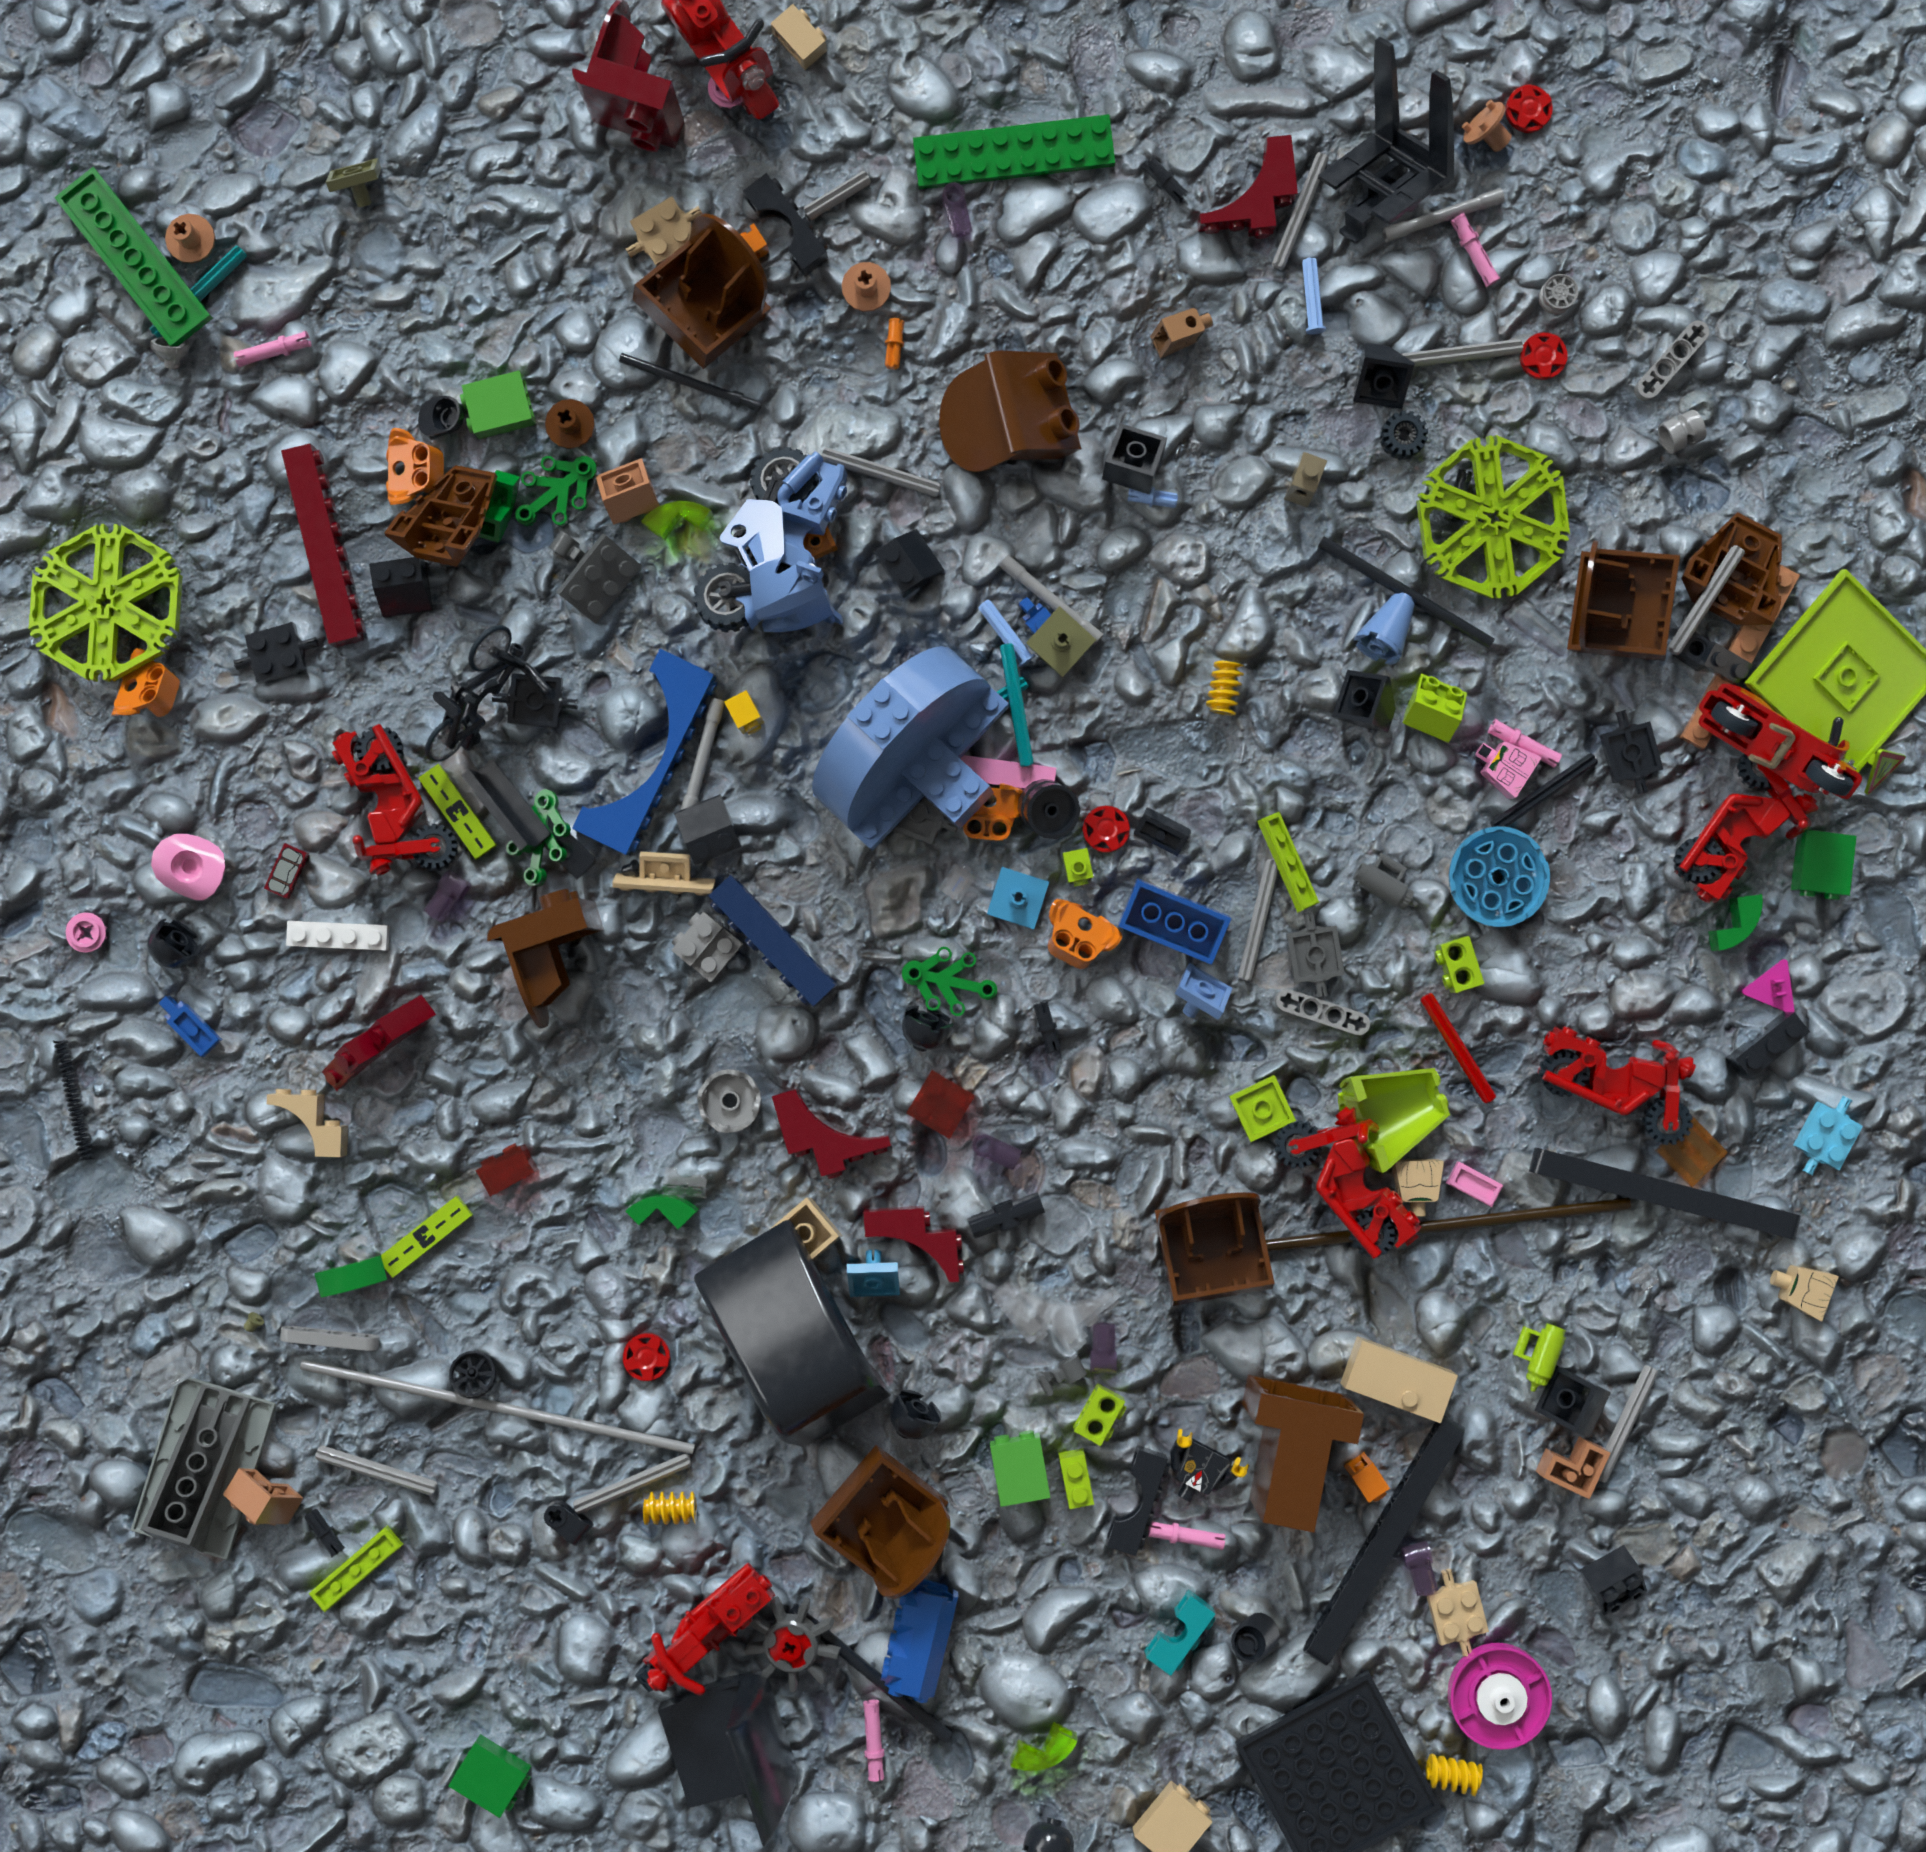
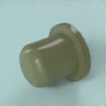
M250 1312L248 1320L244 1323V1329L248 1332H254L258 1326L264 1324L263 1318L255 1312Z

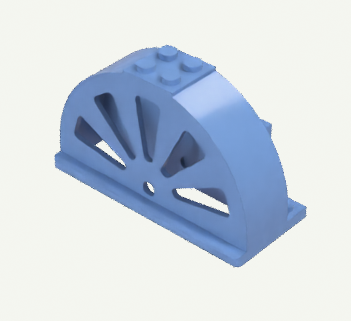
M940 646L923 651L901 664L884 679L882 678L847 715V718L831 738L818 762L812 781L813 795L872 851L923 797L960 829L994 794L991 787L960 758L1010 705L952 649Z

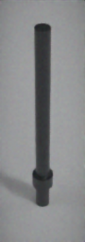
M625 353L620 355V363L730 402V405L739 408L743 406L757 412L761 409L762 402L745 397L742 392L736 390L731 392Z

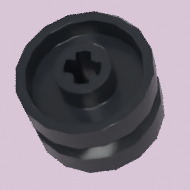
M1040 779L1032 782L1024 788L1018 800L1017 809L1020 820L1027 828L1043 838L1057 839L1066 836L1074 829L1079 820L1080 806L1078 798L1072 790L1054 780Z

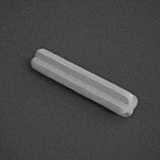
M865 171L860 172L805 206L804 212L809 220L815 219L870 185L871 180Z

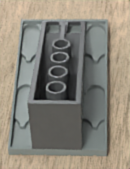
M179 1374L131 1531L228 1561L243 1513L234 1509L230 1505V1501L223 1494L239 1468L257 1470L277 1404Z

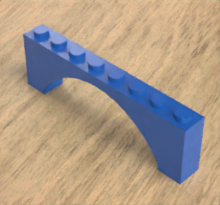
M661 648L649 671L657 677L662 687L669 714L668 740L662 759L648 780L628 796L600 807L588 809L582 806L572 827L573 830L628 856L631 855V852L635 853L639 848L641 840L638 838L642 830L646 831L651 823L652 817H650L652 809L653 807L658 808L663 795L660 793L664 785L668 786L673 778V766L675 762L680 763L685 750L682 748L686 740L690 741L696 730L694 723L697 717L702 718L707 708V705L704 703L708 695L712 696L718 685L715 682L717 677L714 674Z

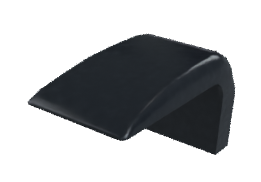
M790 1220L779 1223L695 1274L694 1282L755 1402L772 1430L785 1443L807 1447L891 1396L881 1375L864 1356L795 1226Z
M750 1673L732 1675L704 1685L705 1693L701 1696L689 1691L661 1702L658 1713L689 1808L746 1793L758 1834L764 1847L772 1838L790 1804L797 1775V1765L768 1679L761 1675Z

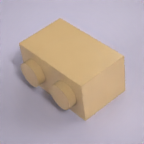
M792 4L770 23L771 29L778 41L806 70L827 52V38L819 27L815 29L811 25V20L803 9L798 10Z

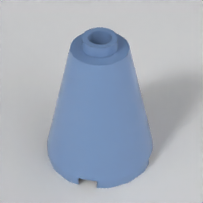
M1406 593L1393 594L1359 630L1354 641H1358L1356 646L1364 655L1375 661H1378L1379 658L1387 660L1385 664L1389 665L1399 662L1415 608L1412 597Z

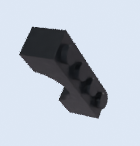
M765 173L743 190L745 200L760 219L776 217L784 220L791 226L794 231V237L788 249L789 256L804 277H806L828 260L827 250L829 248L820 236L816 238L812 230L814 228L806 217L801 218L796 212L799 209L792 198L786 199L782 191L784 189L776 178L771 179Z
M1140 1445L1136 1446L1129 1470L1141 1485V1498L1138 1505L1128 1514L1113 1516L1105 1540L1107 1547L1136 1556L1138 1549H1143L1146 1535H1143L1146 1525L1150 1526L1152 1523L1154 1511H1151L1154 1501H1159L1162 1487L1159 1485L1162 1477H1167L1170 1468L1166 1454Z

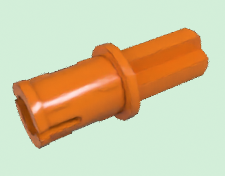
M899 318L889 319L888 337L885 340V346H887L885 366L890 370H897L899 368L901 348L904 347L902 339L905 321Z

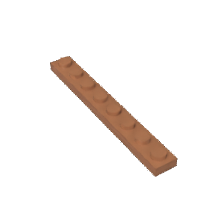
M1779 564V575H1781L1779 596H1781V605L1775 620L1800 576ZM1774 622L1771 625H1741L1728 650L1752 664ZM1715 674L1680 736L1681 739L1701 750L1705 749L1713 734L1699 725L1698 721L1702 715L1699 705L1707 692L1718 690L1724 683L1730 684Z

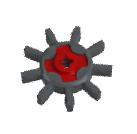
M774 1597L770 1603L771 1610L775 1616V1620L772 1623L755 1614L751 1617L753 1621L749 1626L764 1634L765 1637L764 1641L748 1643L744 1650L745 1655L765 1653L770 1663L765 1666L761 1676L768 1679L776 1669L787 1672L789 1675L788 1685L790 1692L796 1691L800 1681L799 1672L806 1669L822 1684L827 1673L815 1659L817 1655L833 1659L838 1658L841 1647L821 1643L820 1637L821 1634L828 1632L832 1628L835 1620L833 1617H830L814 1625L812 1621L806 1618L810 1608L809 1598L805 1597L798 1608V1614H786L779 1597Z

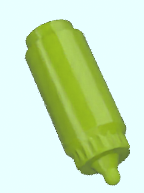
M1546 1323L1545 1328H1542L1541 1332L1523 1326L1513 1355L1530 1361L1527 1367L1526 1379L1531 1382L1530 1390L1532 1392H1535L1541 1385L1547 1386L1548 1381L1553 1376L1567 1338L1565 1337L1566 1330ZM1531 1334L1539 1337L1533 1354L1530 1357L1525 1355L1524 1352Z

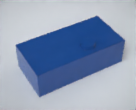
M1137 878L1118 922V927L1212 965L1231 917Z

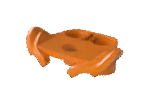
M400 428L391 429L386 453V460L388 462L386 488L389 504L397 505L408 503L419 492L423 491L429 494L434 489L433 484L444 476V456L438 448L416 441L408 431ZM399 462L405 464V470L401 475H397L395 471L396 465Z
M136 648L131 654L130 660L144 653L145 650ZM153 660L122 678L111 716L139 714L140 709L147 708L157 717L165 716L173 707L180 685L179 679L161 663L154 662ZM137 681L136 687L132 691H127L129 685Z
M1000 783V788H991L994 792L993 795L997 799L996 804L992 807L982 805L963 825L965 834L973 839L997 841L1006 839L1010 835L1014 819L1019 817L1017 809L1018 800L1023 790L1004 783ZM971 820H978L982 827L978 831H972L968 828L967 824ZM996 822H1003L1007 828L1003 833H996L992 827Z
M1055 899L1049 911L1053 932L1047 945L1048 951L1054 957L1075 968L1085 969L1101 951L1113 950L1122 940V932L1103 916L1096 917L1082 910L1083 906L1063 899ZM1080 919L1089 920L1091 929L1088 931L1081 930L1078 926V921ZM1056 939L1063 940L1066 946L1058 945ZM1078 951H1084L1088 958H1082Z

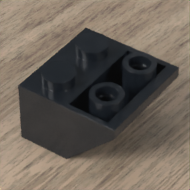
M1624 1545L1580 1569L1583 1581L1603 1616L1619 1611L1622 1605L1629 1601L1640 1599L1647 1592L1641 1569Z

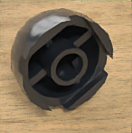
M162 919L149 934L147 942L148 951L154 962L160 966L171 969L186 967L201 953V943L197 946V943L193 940L196 939V934L183 923L176 920L169 923L165 922L166 919Z
M909 1006L906 1008L902 1020V1030L904 1037L913 1045L914 1049L925 1052L941 1047L948 1040L954 1025L950 1023L951 1018L938 1010L932 1011L928 1008L926 1009L927 1012L918 1010L919 1006Z
M902 1390L896 1396L890 1409V1420L900 1437L921 1440L932 1434L941 1421L942 1416L932 1401L929 1405L920 1400L924 1395L912 1390Z
M1047 1817L1046 1822H1037L1030 1827L1024 1839L1022 1850L1028 1852H1074L1073 1836L1069 1830L1061 1827L1062 1821Z

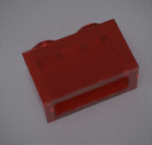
M514 1143L503 1149L504 1155L497 1159L492 1155L480 1162L482 1167L475 1171L490 1197L539 1170L525 1144L517 1146Z

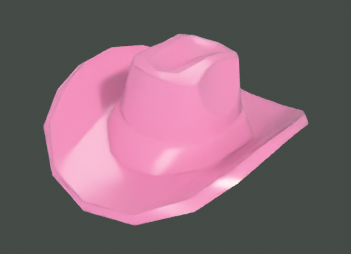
M174 834L162 840L153 851L151 862L155 877L164 886L185 897L203 901L215 894L223 880L226 868L224 853L218 846L206 839L190 834Z

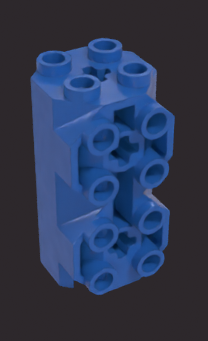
M923 1579L912 1591L900 1597L899 1605L902 1608L897 1607L894 1617L893 1630L896 1633L891 1632L888 1642L887 1655L890 1658L885 1657L881 1680L885 1681L884 1685L889 1687L888 1693L892 1696L902 1697L906 1695L913 1697L915 1701L920 1703H928V1699L934 1697L956 1609L958 1591L953 1589L951 1594L947 1592V1585Z

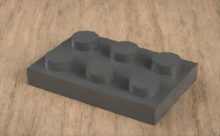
M602 534L556 593L593 623L597 624L642 565L608 536Z

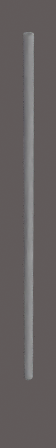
M302 1360L300 1370L683 1453L693 1454L695 1444L483 1398L466 1399L451 1391L308 1360Z

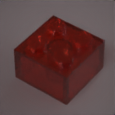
M932 1069L906 1114L950 1139L974 1099L975 1094Z

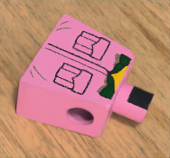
M1508 742L1499 743L1495 750L1483 743L1475 756L1486 762L1480 772L1481 775L1509 800L1518 796L1542 758Z

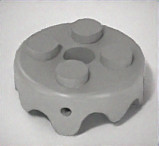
M727 1069L712 1074L704 1082L697 1094L702 1119L715 1130L723 1133L736 1132L748 1127L756 1119L761 1109L762 1098L757 1083L748 1074L739 1070ZM732 1093L737 1097L735 1107L729 1108L725 1106L723 1098L726 1094Z

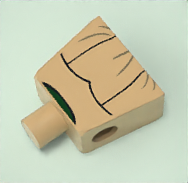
M1400 1159L1392 1166L1396 1193L1403 1202H1410V1211L1416 1216H1426L1425 1202L1438 1201L1444 1161L1440 1159Z
M1790 1265L1786 1274L1775 1270L1770 1277V1284L1780 1288L1778 1293L1779 1299L1804 1314L1822 1321L1839 1276L1824 1271Z

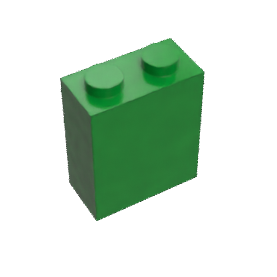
M1805 830L1798 835L1791 891H1799V896L1815 897V894H1823L1824 899L1837 901L1840 900L1841 896H1850L1857 836Z
M480 1734L448 1787L500 1818L505 1810L510 1812L518 1799L514 1796L517 1789L519 1788L523 1791L531 1776L527 1773L531 1765Z

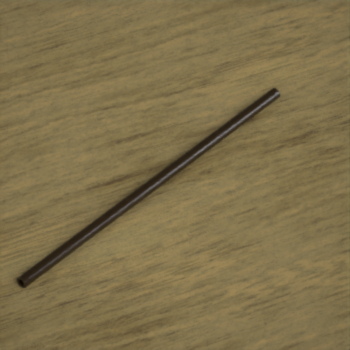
M1627 1197L1421 1221L1419 1223L1421 1228L1416 1234L1631 1210V1201ZM1343 1230L1266 1239L1268 1252L1350 1243L1353 1240L1350 1241L1349 1239L1351 1232Z

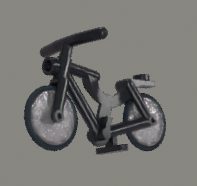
M496 625L488 628L473 643L468 656L469 665L473 670L482 673L468 682H454L450 687L452 690L450 698L441 691L433 693L434 701L446 711L442 723L434 729L426 742L425 755L428 760L441 762L454 755L461 746L466 751H470L473 745L479 744L481 740L479 731L486 724V721L477 713L478 706L487 694L496 695L500 692L514 668L525 673L543 695L548 696L551 694V688L541 675L521 658L526 649L520 644H511L512 635L506 626ZM487 682L477 693L473 692L474 689ZM467 703H468L469 706H468V709H467L466 716L463 717V716H464V713H465V710H466Z

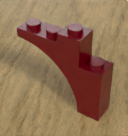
M1292 135L1266 138L1263 146L1264 155L1261 171L1254 183L1241 197L1231 204L1212 212L1200 214L1197 221L1198 232L1215 234L1224 229L1236 232L1247 227L1248 237L1255 236L1257 239L1267 238L1270 234L1274 233L1276 228L1274 205L1277 204L1278 207L1289 206L1295 202L1298 195Z
M422 994L376 1020L366 1032L343 1044L334 1054L335 1058L322 1073L325 1075L326 1081L336 1091L344 1088L372 1062L399 1042L426 1026L436 1016V1013Z
M798 1088L772 1096L788 1155L795 1153L796 1157L809 1154V1149L813 1148L821 1177L827 1175L828 1179L842 1176V1171L847 1168L844 1159H849V1162L858 1161L864 1158L863 1154L873 1151V1155L887 1152V1147L892 1145L889 1134L879 1137H857L841 1133L827 1126L809 1110L800 1096Z

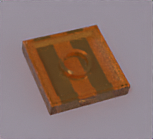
M1693 1116V1120H1691L1693 1127L1689 1128L1691 1133L1689 1136L1686 1134L1683 1136L1684 1141L1677 1140L1675 1145L1671 1143L1664 1145L1662 1143L1655 1150L1690 1187L1697 1184L1728 1153Z

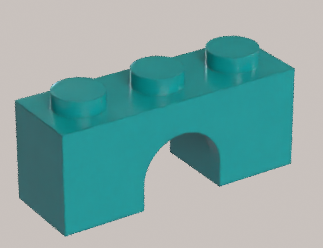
M1189 1589L1174 1609L1176 1617L1185 1623L1183 1632L1176 1637H1169L1159 1630L1144 1650L1146 1658L1170 1676L1175 1670L1178 1672L1183 1667L1186 1661L1184 1657L1189 1650H1195L1201 1640L1200 1635L1205 1629L1209 1630L1216 1619L1213 1607Z

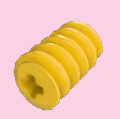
M1216 661L1213 666L1218 670L1213 671L1211 675L1216 680L1210 682V687L1215 690L1208 692V696L1213 700L1207 701L1206 706L1213 713L1229 716L1236 715V712L1231 710L1230 706L1238 705V702L1232 700V697L1240 696V693L1234 690V687L1242 686V683L1237 681L1236 677L1244 676V673L1238 670V667H1243L1244 665L1230 661Z
M681 1491L678 1499L675 1498L674 1492L670 1493L668 1499L665 1498L664 1492H660L658 1499H655L654 1493L650 1492L649 1498L644 1499L643 1504L644 1524L648 1525L652 1518L653 1524L658 1525L661 1517L665 1525L669 1524L671 1517L675 1525L679 1524L681 1517L685 1525L690 1523L691 1517L694 1524H696L697 1500L694 1491H691L688 1499L685 1498L684 1491Z
M1430 1754L1426 1762L1425 1775L1427 1780H1431V1786L1434 1789L1437 1783L1441 1782V1789L1444 1791L1447 1785L1451 1784V1791L1454 1793L1457 1787L1461 1786L1462 1794H1466L1467 1789L1470 1788L1471 1795L1476 1796L1481 1786L1483 1769L1482 1764L1476 1766L1474 1762L1466 1764L1464 1760L1456 1762L1454 1758L1446 1760L1444 1756L1436 1758L1435 1754Z

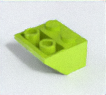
M1421 673L1406 707L1403 724L1449 743L1462 721L1467 692L1462 691L1456 686L1445 684L1435 677L1426 676Z

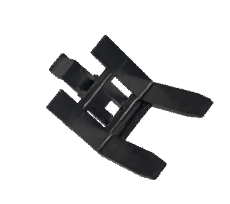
M1378 37L1375 40L1374 49L1375 133L1318 175L1320 181L1334 190H1337L1353 177L1363 184V196L1345 211V225L1339 229V233L1355 244L1367 236L1366 224L1375 217L1390 225L1406 212L1410 213L1418 207L1419 202L1439 187L1443 188L1454 179L1453 98L1450 78L1437 70L1431 73L1428 146L1400 128L1397 66L1394 46L1382 37ZM1385 153L1394 159L1375 174L1365 169Z

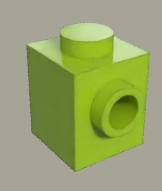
M1088 848L1062 853L1067 883H1074V887L1089 884L1088 879L1093 878Z

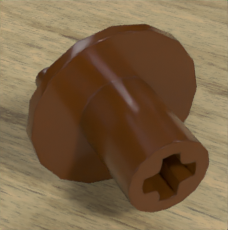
M567 399L561 400L551 407L546 416L545 427L552 442L562 448L574 449L581 447L589 441L594 432L595 422L589 407L581 401Z

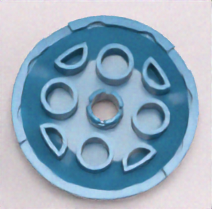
M1489 827L1470 835L1456 849L1449 867V887L1458 907L1472 920L1492 927L1516 925L1531 917L1543 904L1550 885V869L1548 861L1546 862L1540 850L1541 847L1527 834L1510 827ZM1495 870L1502 874L1500 884H1496L1493 881L1492 873Z

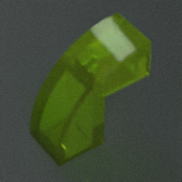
M674 501L655 508L641 522L645 528L665 541L682 517L703 531L714 515L710 509L701 504L689 501Z
M1053 1722L1042 1749L1018 1739L1010 1757V1766L1023 1771H1039L1055 1766L1064 1760L1075 1747L1078 1741L1077 1732Z

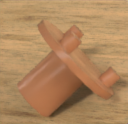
M1489 100L1486 103L1487 107L1479 112L1470 124L1468 122L1463 124L1462 128L1465 130L1463 140L1468 145H1471L1483 139L1494 152H1498L1509 143L1512 135L1500 123L1505 113V106L1501 102L1494 103L1492 100Z
M184 214L175 218L168 226L165 236L167 249L172 256L181 262L190 264L201 262L207 258L214 249L216 240L214 229L210 223L196 214Z
M862 262L850 267L842 281V294L846 302L854 309L862 312L875 311L882 307L888 300L891 292L890 278L886 271L879 265L871 262Z

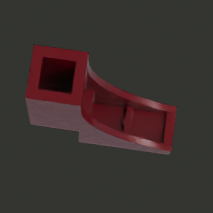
M924 1206L864 1210L865 1237H892L913 1243L929 1253L937 1261L946 1274L949 1283L959 1282V1275H964L963 1260H958L957 1250H962L961 1235H956V1228L926 1230V1227H930V1211L925 1212Z

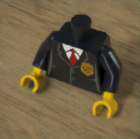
M1182 1429L1178 1430L1177 1439L1170 1450L1171 1468L1175 1472L1176 1479L1183 1482L1177 1494L1182 1499L1191 1502L1197 1490L1209 1495L1211 1491L1216 1492L1233 1482L1237 1477H1244L1247 1474L1249 1464L1245 1467L1239 1466L1240 1457H1237L1231 1466L1232 1461L1230 1457L1192 1438V1432H1190L1189 1436L1184 1437L1182 1436Z

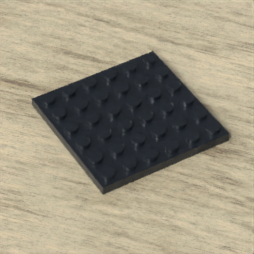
M1368 1670L1235 1741L1241 1756L1293 1852H1362L1442 1808Z

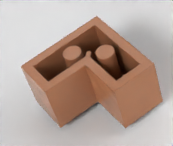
M1579 1436L1569 1459L1546 1448L1536 1472L1543 1478L1590 1499L1611 1453L1602 1446Z
M243 1468L237 1470L223 1494L230 1501V1505L245 1514L246 1520L253 1525L270 1524L275 1526L276 1524H288L304 1499L289 1484L271 1483L256 1469Z

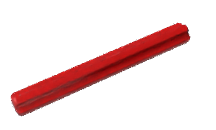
M1432 993L1424 995L1420 999L1421 1003L1484 1103L1493 1101L1496 1098L1494 1091Z

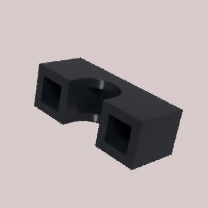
M1782 1012L1764 1027L1766 1029L1764 1034L1752 1042L1743 1043L1726 1057V1060L1741 1078L1752 1079L1810 1033L1809 1029L1795 1012Z

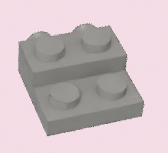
M703 912L701 915L696 913L688 922V925L691 926L685 934L680 932L672 941L674 947L671 951L697 970L708 981L713 982L744 944L706 912Z

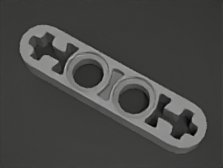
M1694 321L1683 330L1635 385L1634 392L1638 399L1649 401L1664 388L1709 336V328L1706 323ZM1699 329V336L1691 343L1687 341L1694 331ZM1675 346L1684 347L1686 351L1684 358H1678L1674 354ZM1659 364H1665L1669 367L1670 372L1668 376H1661L1658 373L1657 367ZM1652 379L1657 381L1650 388L1649 392H1643L1644 386L1651 382Z
M1288 989L1280 990L1275 996V1005L1283 1012L1355 1035L1365 1034L1370 1028L1369 1018L1361 1012ZM1288 993L1290 994V999L1294 1001H1299V997H1302L1303 999L1298 1006V1012L1294 1011L1297 1007L1295 1005L1288 1004L1286 1008L1283 1007L1284 1003L1280 1001L1281 996L1285 997ZM1308 1001H1313L1317 1005L1316 1013L1311 1016L1307 1015L1303 1009ZM1331 1009H1337L1341 1014V1019L1337 1023H1331L1328 1020L1327 1015ZM1346 1012L1350 1013L1349 1019L1357 1020L1358 1017H1361L1364 1027L1358 1028L1357 1031L1355 1030V1025L1346 1023V1028L1342 1027L1346 1020Z
M283 1326L281 1327L280 1340L290 1343L374 1351L378 1350L380 1336L309 1327Z

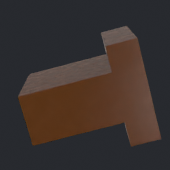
M1248 1375L1242 1405L1253 1422L1263 1426L1249 1499L1263 1523L1314 1533L1332 1440L1358 1445L1364 1413L1346 1394Z

